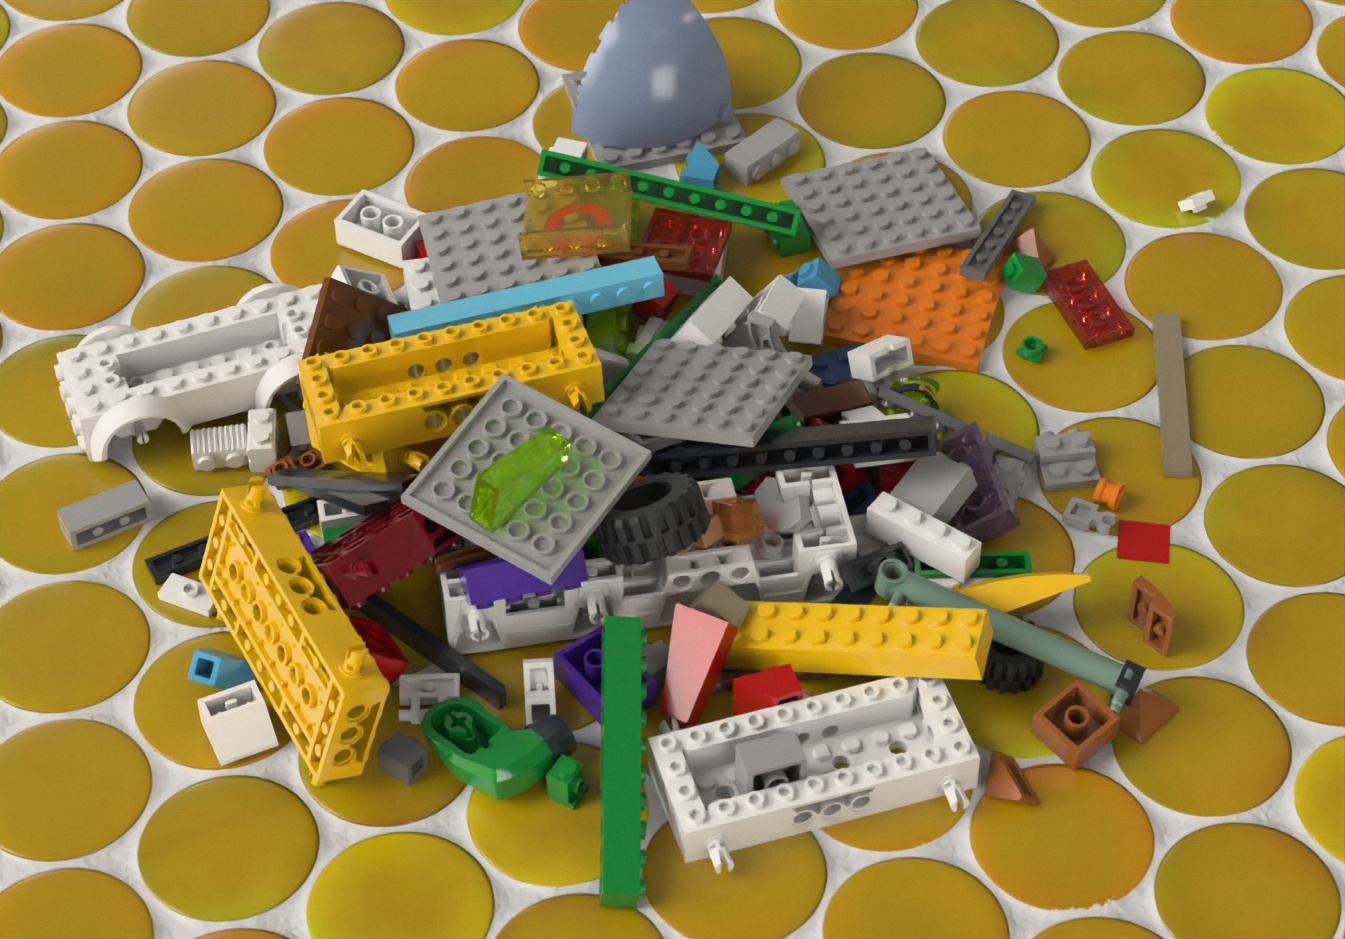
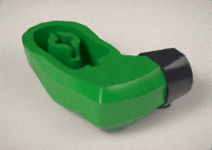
M468 697L448 698L436 703L425 713L421 722L422 731L428 743L458 780L476 787L499 800L522 794L550 771L562 754L569 757L577 749V743L570 727L557 714H551L525 726L523 730H510L506 724L492 716L477 700Z

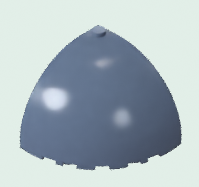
M630 0L627 4L623 2L620 4L619 10L615 14L614 22L608 21L598 37L602 41L596 53H590L583 69L587 74L582 78L581 84H578L576 92L580 93L578 105L573 106L571 132L581 138L606 146L648 149L669 146L692 139L729 116L731 113V85L724 55L711 28L690 0Z

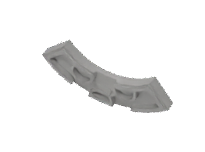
M751 310L747 315V325L752 343L756 344L759 350L772 349L775 352L788 353L779 338L776 320ZM808 371L794 392L798 394L822 388V378Z
M766 477L754 491L759 515L763 523L770 530L783 534L795 533L811 521L808 496L798 494L792 501L785 503L780 495L776 478Z

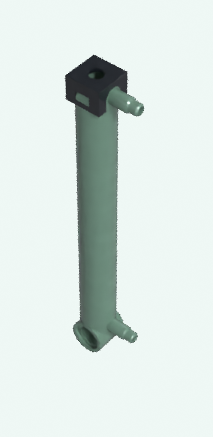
M887 559L880 564L874 587L879 596L890 600L888 606H901L903 601H906L917 607L987 609L994 632L992 640L1112 692L1110 696L1112 699L1110 709L1116 714L1119 713L1123 704L1130 707L1146 670L1145 667L1126 660L1124 665L908 571L905 563L898 559Z

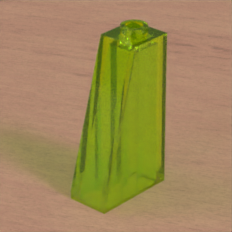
M547 426L478 473L469 519L490 534H493L567 463L571 441Z

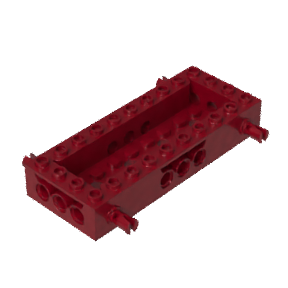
M401 497L390 503L391 509L389 511L368 516L309 554L312 556L318 571L323 574L331 592L336 595L342 610L347 608L355 610L366 604V598L371 594L379 595L390 589V582L397 578L402 580L415 572L414 567L421 563L426 565L433 562V558L438 556L437 553L444 548L450 550L460 545L463 536L404 505L401 502Z

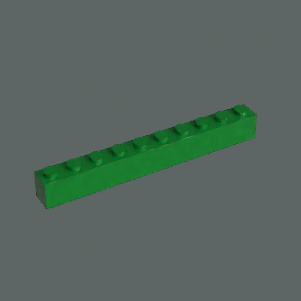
M542 149L536 173L538 177L791 237L796 235L801 214L799 209Z
M606 615L602 629L599 907L637 909L640 897H645L646 878H641V868H645L646 849H641V840H645L646 821H641V811L646 809V793H641V783L646 781V765H641V756L646 754V737H641V728L646 727L647 712L646 710H641V701L646 700L647 684L641 683V674L646 673L647 657L641 656V647H646L647 630L642 629V618Z

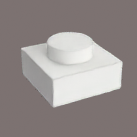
M1211 189L1179 201L1178 205L1181 212L1192 210L1193 213L1206 209V203L1214 200L1215 197Z

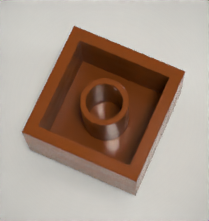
M1075 679L1034 714L1031 732L1073 771H1076L1117 736L1120 717L1078 679Z

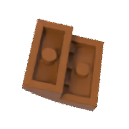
M1140 575L1133 581L1127 620L1145 631L1143 639L1145 644L1163 656L1168 657L1171 651L1177 616L1165 596L1151 582Z

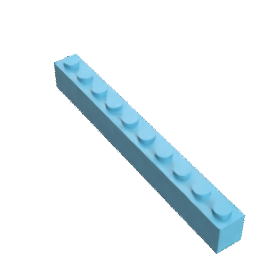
M650 256L387 316L390 337L393 339L413 336L421 332L445 329L448 326H458L472 323L476 320L499 317L503 314L527 311L534 306L540 308L543 307V304L549 306L558 302L572 301L578 315L653 299L665 296L663 273L655 257Z

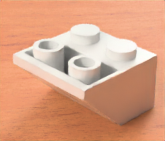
M255 680L197 700L201 723L221 766L278 746L265 701Z

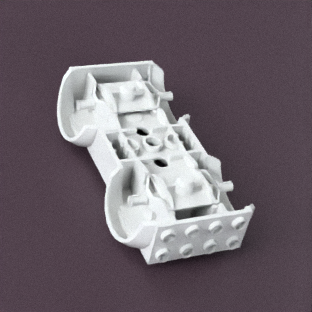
M284 283L263 284L251 289L240 299L236 306L204 313L185 320H177L170 324L151 327L143 331L121 324L103 326L88 334L80 341L76 348L56 353L58 365H54V370L58 382L62 381L60 382L59 391L62 401L66 402L65 408L68 418L71 419L74 435H80L77 436V441L81 453L86 452L90 462L108 460L107 449L113 435L120 438L133 435L137 437V441L140 444H143V437L144 442L147 443L149 441L147 431L157 429L164 418L175 422L183 434L187 433L192 425L255 408H270L273 396L277 392L280 394H287L293 391L298 392L299 398L303 400L301 386L295 384L298 375L297 361L302 360L322 283L310 285L302 289Z

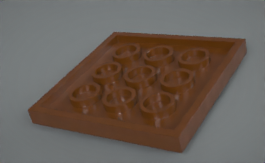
M324 277L302 360L315 356L317 353L321 356L325 355V352L330 354L339 350L362 347L366 344L390 341L387 316L411 310L332 277ZM298 373L295 384L301 386Z

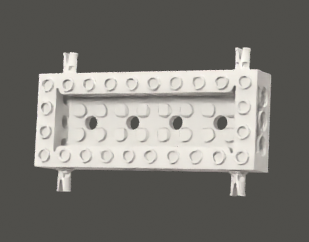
M890 676L889 678L682 730L679 729L677 720L672 718V731L664 720L659 724V730L662 735L648 738V769L684 862L689 863L711 857L715 872L721 874V861L728 872L733 869L734 862L729 854L731 851L946 795L953 812L957 811V801L962 809L965 810L970 805V801L964 790L977 787L980 756L942 678ZM795 730L807 757L806 779L787 784L783 783L775 787L740 795L735 784V745L747 740H757L772 736L778 732L784 733ZM895 748L903 749L906 753H899L896 755L895 753H892L891 750ZM844 763L849 767L837 769L834 768V765ZM721 793H729L733 797L721 799L717 796Z

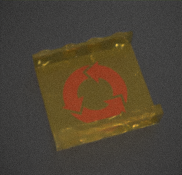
M629 171L523 180L526 197L524 231L519 232L518 237L522 260L630 252L633 193Z

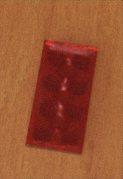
M1087 260L1046 271L1048 277L1041 286L1085 350L1134 336L1135 328Z

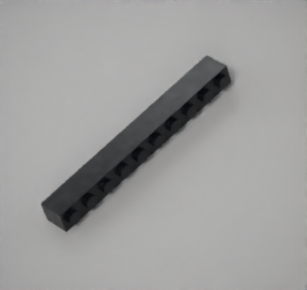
M935 415L765 431L754 447L685 440L679 445H671L651 454V459L647 463L649 476L654 474L661 475L666 472L671 474L681 472L693 478L919 458L936 456L939 441Z

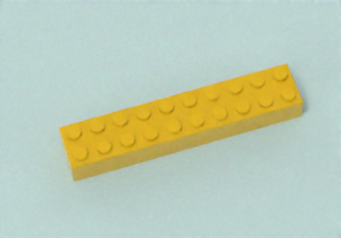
M745 601L750 605L751 610L738 628L722 669L764 671L774 666L790 663L794 672L982 680L994 632L987 609Z

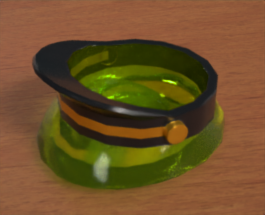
M913 375L900 378L892 383L890 390L939 411L938 404L934 400L940 390V385L937 381L928 377Z

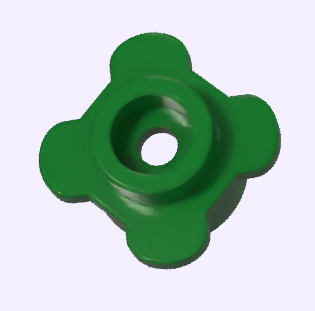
M1028 336L1022 340L1021 347L1016 349V355L1024 357L1032 363H1037L1041 360L1042 354L1047 353L1048 347L1043 344L1040 338Z

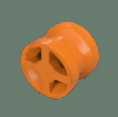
M1102 476L1095 489L1093 503H1104L1108 505L1109 509L1116 510L1122 499L1125 484L1120 482L1112 483L1109 478Z

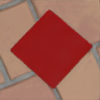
M1119 520L1117 558L1157 563L1169 562L1170 525Z

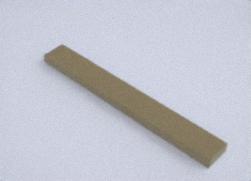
M1153 313L1152 330L1163 477L1192 478L1193 467L1180 313Z

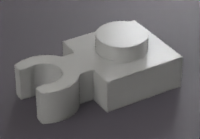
M1073 496L1062 515L1061 523L1086 532L1089 531L1090 527H1094L1100 534L1109 535L1111 525L1115 524L1116 515L1107 511L1099 512V505Z

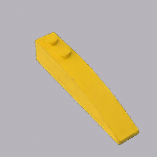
M1042 572L993 578L959 587V584H954L947 588L1006 613L1092 580L1090 575L1083 572Z

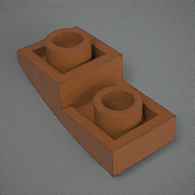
M314 447L294 460H291L289 455H286L264 469L267 475L284 468L331 470L329 465L324 463L319 450ZM275 486L277 490L292 488Z

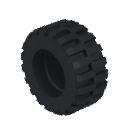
M666 472L661 475L654 474L644 479L634 480L595 529V533L604 557L611 563L616 565L623 564L624 566H632L633 564L644 565L647 562H657L667 556L676 555L677 552L691 547L692 543H697L709 528L710 516L698 482L686 473L675 472L671 474Z

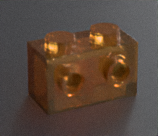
M740 497L712 501L713 514H718L724 532L722 538L725 539V542H734V545L751 544V539L761 538L760 530L763 529V517L761 512H759L758 502Z

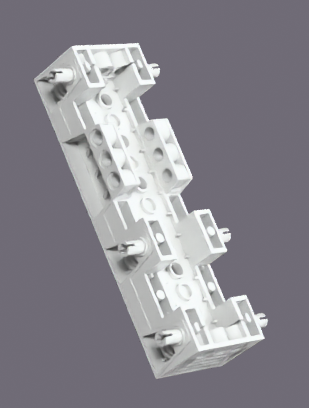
M832 465L776 471L775 478L778 489L785 503L792 501L798 494L808 496L811 521L795 533L783 534L774 532L766 527L759 515L755 495L737 497L732 478H722L698 482L708 513L718 514L724 536L715 541L713 547L706 550H698L692 547L686 552L677 553L671 557L667 556L657 562L651 561L644 565L633 564L632 566L616 565L606 558L585 560L589 581L581 582V588L564 591V586L552 588L553 594L535 597L534 593L523 595L524 600L514 603H506L505 599L493 601L494 607L476 610V605L470 606L467 604L457 569L440 574L436 573L447 643L451 648L463 655L582 638L603 626L606 615L642 618V629L672 625L676 604L679 603L690 607L698 593L716 579L720 580L744 601L792 602L801 600L810 603H829L847 584L839 566L856 559L857 542L835 467ZM595 530L591 536H596ZM766 532L779 534L783 538L785 545L783 555L777 559L763 557L755 548L757 539ZM462 537L460 545L450 550L444 548L437 554L439 556L473 547L477 544Z

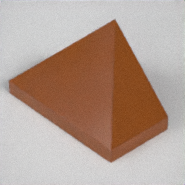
M1034 228L1017 233L1002 254L1011 257L1016 252L1036 257L1040 260L1044 270L1054 261V256Z
M1139 689L1130 707L1128 706L1121 717L1118 729L1141 745L1178 711L1179 707L1155 690Z
M995 750L991 754L983 797L1035 807L1040 804L1014 757Z

